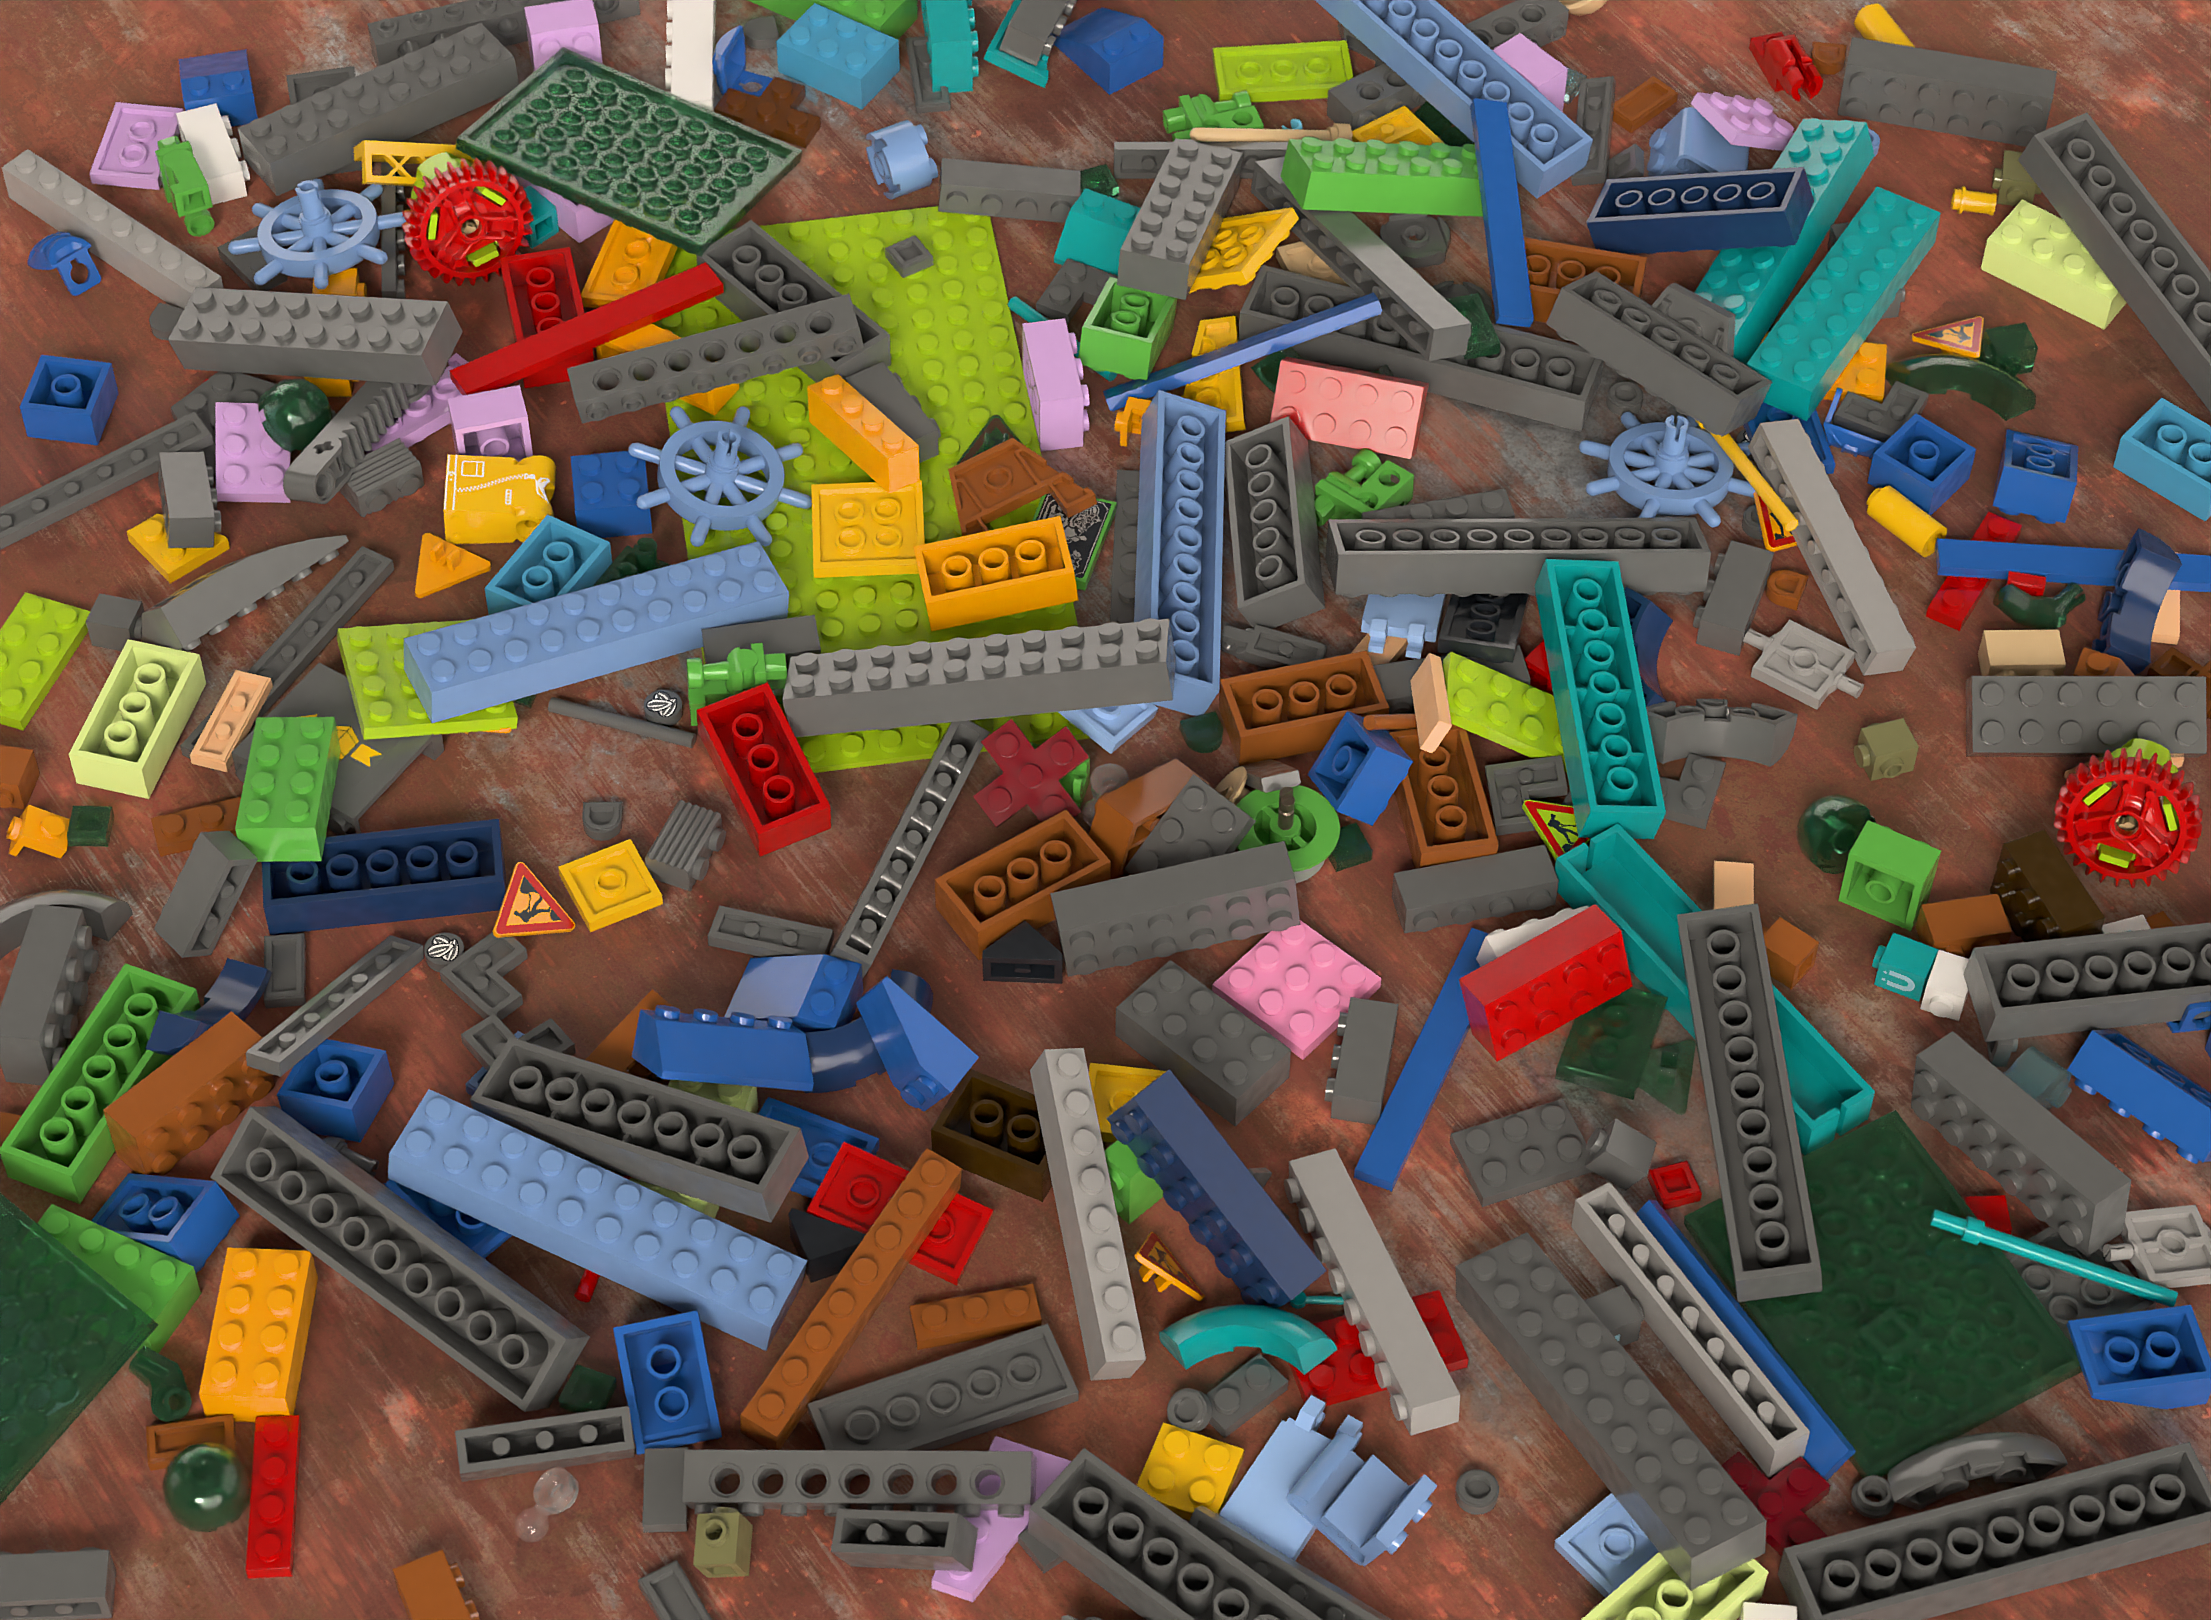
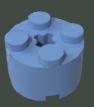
M904 120L866 135V140H872V145L866 147L872 173L878 185L885 183L889 191L884 192L888 199L892 200L931 185L932 179L938 177L937 166L934 160L928 157L924 146L928 143L922 125L914 126L909 120Z

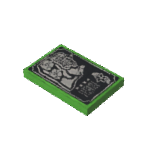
M1048 493L1041 497L1032 521L1061 516L1075 573L1077 589L1086 591L1115 516L1117 502L1096 498V505L1067 518L1052 495Z

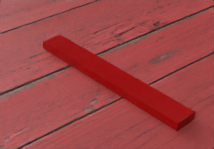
M706 262L449 370L451 380L462 395L499 389L724 293L723 283Z

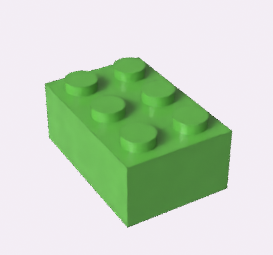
M1109 277L1082 326L1078 356L1081 359L1082 365L1088 366L1095 371H1109L1122 374L1128 379L1147 380L1173 330L1177 298L1117 285V278Z

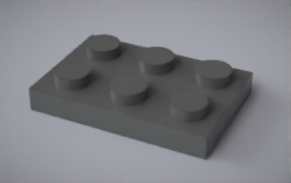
M1193 774L1127 864L1125 870L1134 875L1233 853L1256 820Z
M1563 1098L1450 1134L1449 1143L1482 1207L1593 1172L1585 1167L1589 1150L1586 1149L1587 1143Z

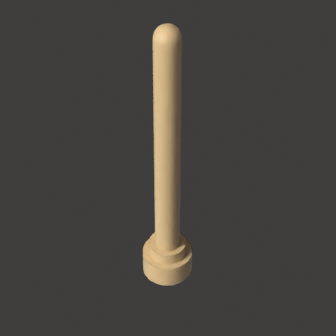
M1334 123L1332 127H1327L1326 130L1196 127L1190 131V138L1201 142H1288L1289 139L1302 140L1303 137H1315L1324 141H1335L1337 138H1345L1352 141L1351 126L1344 123Z

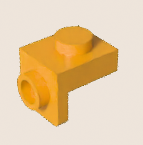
M1128 397L1124 411L1118 410L1115 420V431L1120 432V446H1128L1131 433L1141 434L1142 416L1150 405L1151 400Z
M28 805L20 818L14 816L10 822L6 838L11 840L8 854L17 856L23 846L61 859L67 851L73 820Z

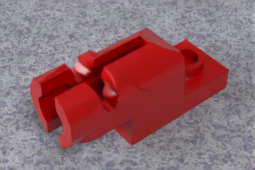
M1777 32L1750 39L1749 49L1774 92L1785 90L1787 94L1791 95L1798 102L1801 100L1798 89H1802L1809 100L1820 92L1823 86V79L1795 34L1784 36L1782 32Z

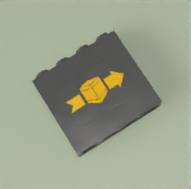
M320 662L266 716L335 717L341 752L328 826L339 836L361 833L358 819L421 753L436 760L444 752L442 734L364 740L347 677ZM254 730L231 752L236 776L243 783Z

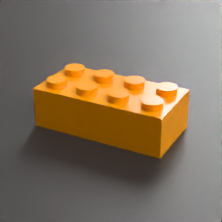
M1061 516L913 547L931 632L1079 601L1075 573Z
M227 1247L199 1391L206 1417L233 1414L236 1422H255L256 1417L294 1415L318 1281L313 1255L310 1251Z

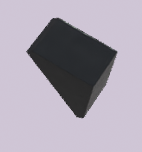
M1023 921L983 951V981L1063 983V954L1026 921Z
M791 1208L788 1214L790 1238L798 1256L807 1260L805 1271L810 1283L839 1274L866 1235Z

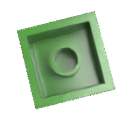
M1868 820L1849 852L1838 901L1912 931L1918 919L1921 905L1926 904L1929 900L1941 850L1931 847L1925 842L1917 841L1895 832L1889 827L1881 826Z

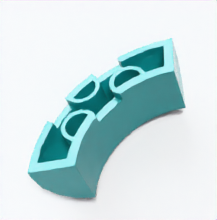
M1233 1304L1213 1307L1188 1315L1159 1332L1161 1343L1186 1370L1211 1356L1232 1352L1235 1347L1247 1346L1261 1348L1262 1353H1267L1289 1362L1305 1375L1337 1350L1332 1339L1309 1321L1282 1309L1264 1305Z

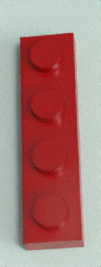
M1988 512L1971 540L2016 543L2020 536L2022 525ZM1947 576L1929 604L1926 617L1960 631L1992 579Z
M299 1415L256 1417L246 1556L248 1579L292 1577L301 1438Z

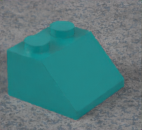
M1085 188L1069 211L1054 255V263L1063 265L1067 258L1118 276L1120 249L1141 208Z

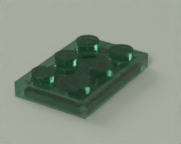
M1629 988L1620 995L1575 1018L1556 1068L1555 1079L1634 1100L1667 1008L1668 997Z

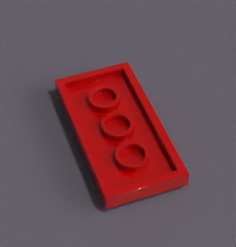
M843 1142L812 1199L807 1213L867 1234L910 1171ZM957 1193L909 1264L957 1286L993 1217L994 1210Z
M1440 1290L1411 1297L1448 1372L1468 1368L1469 1358ZM1346 1315L1313 1324L1335 1343L1337 1350L1305 1375L1288 1362L1304 1404L1311 1395L1325 1402L1326 1406L1388 1390L1387 1388L1382 1389L1379 1386L1374 1370L1375 1363L1371 1356L1366 1357L1359 1342V1330L1356 1324L1350 1325L1348 1323Z

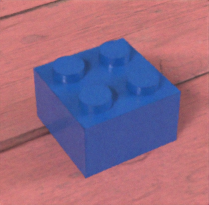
M41 355L20 405L27 437L98 445L119 394L112 363Z
M1916 413L1873 453L1867 483L1875 488L1892 486L1931 516L1970 478L1976 449Z
M629 451L571 456L577 528L599 538L652 533L650 508L640 509L636 503L639 496L649 493L645 460L631 456Z
M1347 710L1307 775L1336 811L1373 826L1378 816L1386 809L1388 801L1399 783L1407 776L1413 761L1387 730H1367L1363 725L1364 717Z
M326 1039L293 1066L277 1093L281 1110L312 1133L361 1143L394 1086L386 1050Z

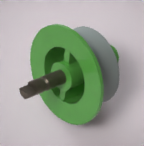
M1305 786L1283 787L1281 790L1267 793L1255 789L1243 797L1236 805L1256 820L1237 846L1238 851L1285 841L1296 883L1305 881L1315 875L1338 843L1340 822L1336 810L1325 797Z

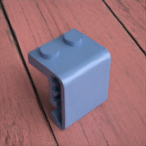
M1693 107L1682 109L1662 129H1657L1649 141L1651 149L1650 160L1647 164L1648 177L1677 175L1678 173L1698 174L1748 170L1749 147L1731 145Z
M1338 1433L1288 1493L1286 1498L1296 1511L1351 1560L1361 1566H1366L1387 1550L1390 1554H1393L1408 1537V1534L1403 1530L1411 1519L1417 1523L1433 1505L1428 1498L1437 1485L1424 1474L1408 1486L1375 1455L1370 1456L1364 1462L1352 1451L1358 1440L1346 1433Z

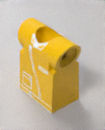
M447 454L443 508L446 541L452 544L513 543L517 539L523 543L547 514L554 517L550 504L555 490L556 465L554 461L542 455L530 456L518 462L514 457Z

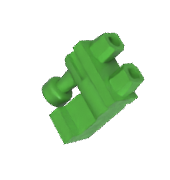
M1246 90L1235 92L1232 95V100L1213 102L1205 94H1198V96L1190 98L1189 94L1179 96L1178 108L1163 111V126L1166 133L1181 131L1172 134V142H1174L1175 138L1182 140L1191 139L1190 131L1196 127L1264 129L1263 122L1255 106H1252Z
M177 136L159 140L157 142L159 150H156L155 153L165 198L168 203L172 202L173 209L179 217L185 216L184 224L189 234L196 237L204 236L214 227V220L207 210L213 206L208 183L193 155L192 147L189 141L180 143Z
M1365 448L1361 449L1352 458L1353 467L1345 474L1333 471L1328 473L1325 480L1321 479L1315 485L1314 504L1317 526H1323L1328 519H1362V512L1407 505L1413 499L1414 475L1389 460L1382 464L1374 452ZM1391 475L1399 478L1398 484L1391 481ZM1363 478L1367 479L1362 485L1359 484Z
M763 643L751 644V650L740 649V647L733 649L728 654L727 660L703 665L701 658H686L691 726L698 725L697 709L767 682L778 704H783L782 698L787 678L785 653L764 654Z

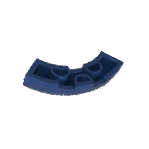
M2137 529L2115 569L2120 571L2116 579L2115 590L2113 593H2105L2097 618L2098 621L2103 622L2100 630V640L2094 639L2092 642V650L2120 658L2134 675L2141 673L2151 663V640L2157 615L2166 592L2182 565L2178 555L2170 546L2142 529Z
M1626 586L1624 593L1645 704L1650 706L1667 702L1658 683L1657 660L1663 638L1673 620L1651 600Z
M227 958L216 982L204 996V1005L196 1011L186 1010L175 1014L160 1011L145 1049L158 1054L174 1056L231 1011L245 1022L261 998L272 972L266 968Z
M892 969L890 979L931 1014L933 992L930 985L923 978L913 973ZM862 1017L839 1028L819 1032H805L814 1086L813 1091H804V1093H824L856 1086L857 1080L866 1078L876 1072L879 1075L886 1072Z

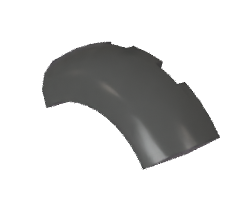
M1696 699V706L1676 707L1674 701L1646 706L1655 757L1662 764L1687 758L1688 754L1691 753L1698 756L1744 759L1771 767L1781 759L1788 749L1794 736L1798 714L1757 703H1752L1751 708L1727 707V699Z
M78 889L41 891L14 899L0 906V960L22 944L35 904L82 909L87 926H91L92 936L99 937L108 942L133 915L132 909L127 902L116 897Z
M1987 1432L1948 1440L1903 1459L1893 1465L1888 1471V1483L1895 1502L1921 1510L1946 1496L1966 1490L1969 1486L1968 1480L1992 1476L1995 1483L2020 1482L2031 1484L2044 1480L2068 1465L2057 1444L2045 1437L2022 1432Z

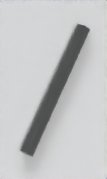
M552 697L549 701L548 711L688 748H693L696 742V734L555 697Z

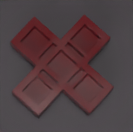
M1010 719L981 741L1003 771V774L973 797L996 828L1027 805L1041 823L1064 810H1067L1073 818L1082 813L1059 781L1090 757L1066 726L1036 749L1013 719Z
M1739 1451L1721 1465L1767 1520L1765 1544L1768 1543L1778 1554L1782 1556L1784 1548L1828 1537L1804 1513L1829 1494L1831 1485L1801 1456L1770 1480Z

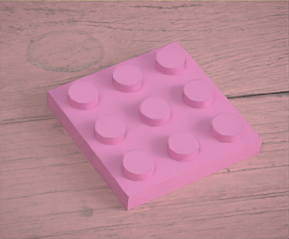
M1300 920V925L1290 927L1284 931L1269 932L1212 984V991L1291 1049V1052L1303 1060L1338 1028L1340 1012L1348 1013L1350 998L1369 999L1381 987V977Z

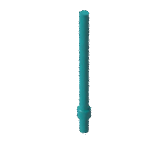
M1936 1209L1932 1213L1929 1225L1960 1235V1240L1974 1245H1978L1981 1242L2168 1307H2174L2176 1303L2177 1291L1986 1227L1984 1221L1970 1216L1965 1220Z

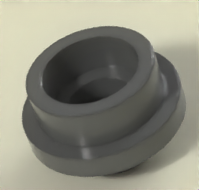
M1865 1477L1859 1480L1852 1489V1505L1858 1513L1872 1519L1885 1517L1894 1507L1895 1501L1891 1494L1889 1483L1882 1477ZM1873 1496L1877 1498L1879 1502H1871L1868 1499H1866V1497Z

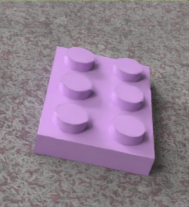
M1697 92L1690 103L1731 145L1783 151L1794 134L1793 126L1787 121L1778 118L1772 112L1774 110L1772 105L1761 98L1750 100L1739 95L1729 97L1718 92H1713V94Z
M116 102L89 173L92 184L160 190L162 181L155 153L156 150H159L157 142L172 136L179 137L180 131L176 113L183 112V108Z
M216 402L215 470L217 501L290 503V499L286 497L283 488L284 475L290 466V404Z

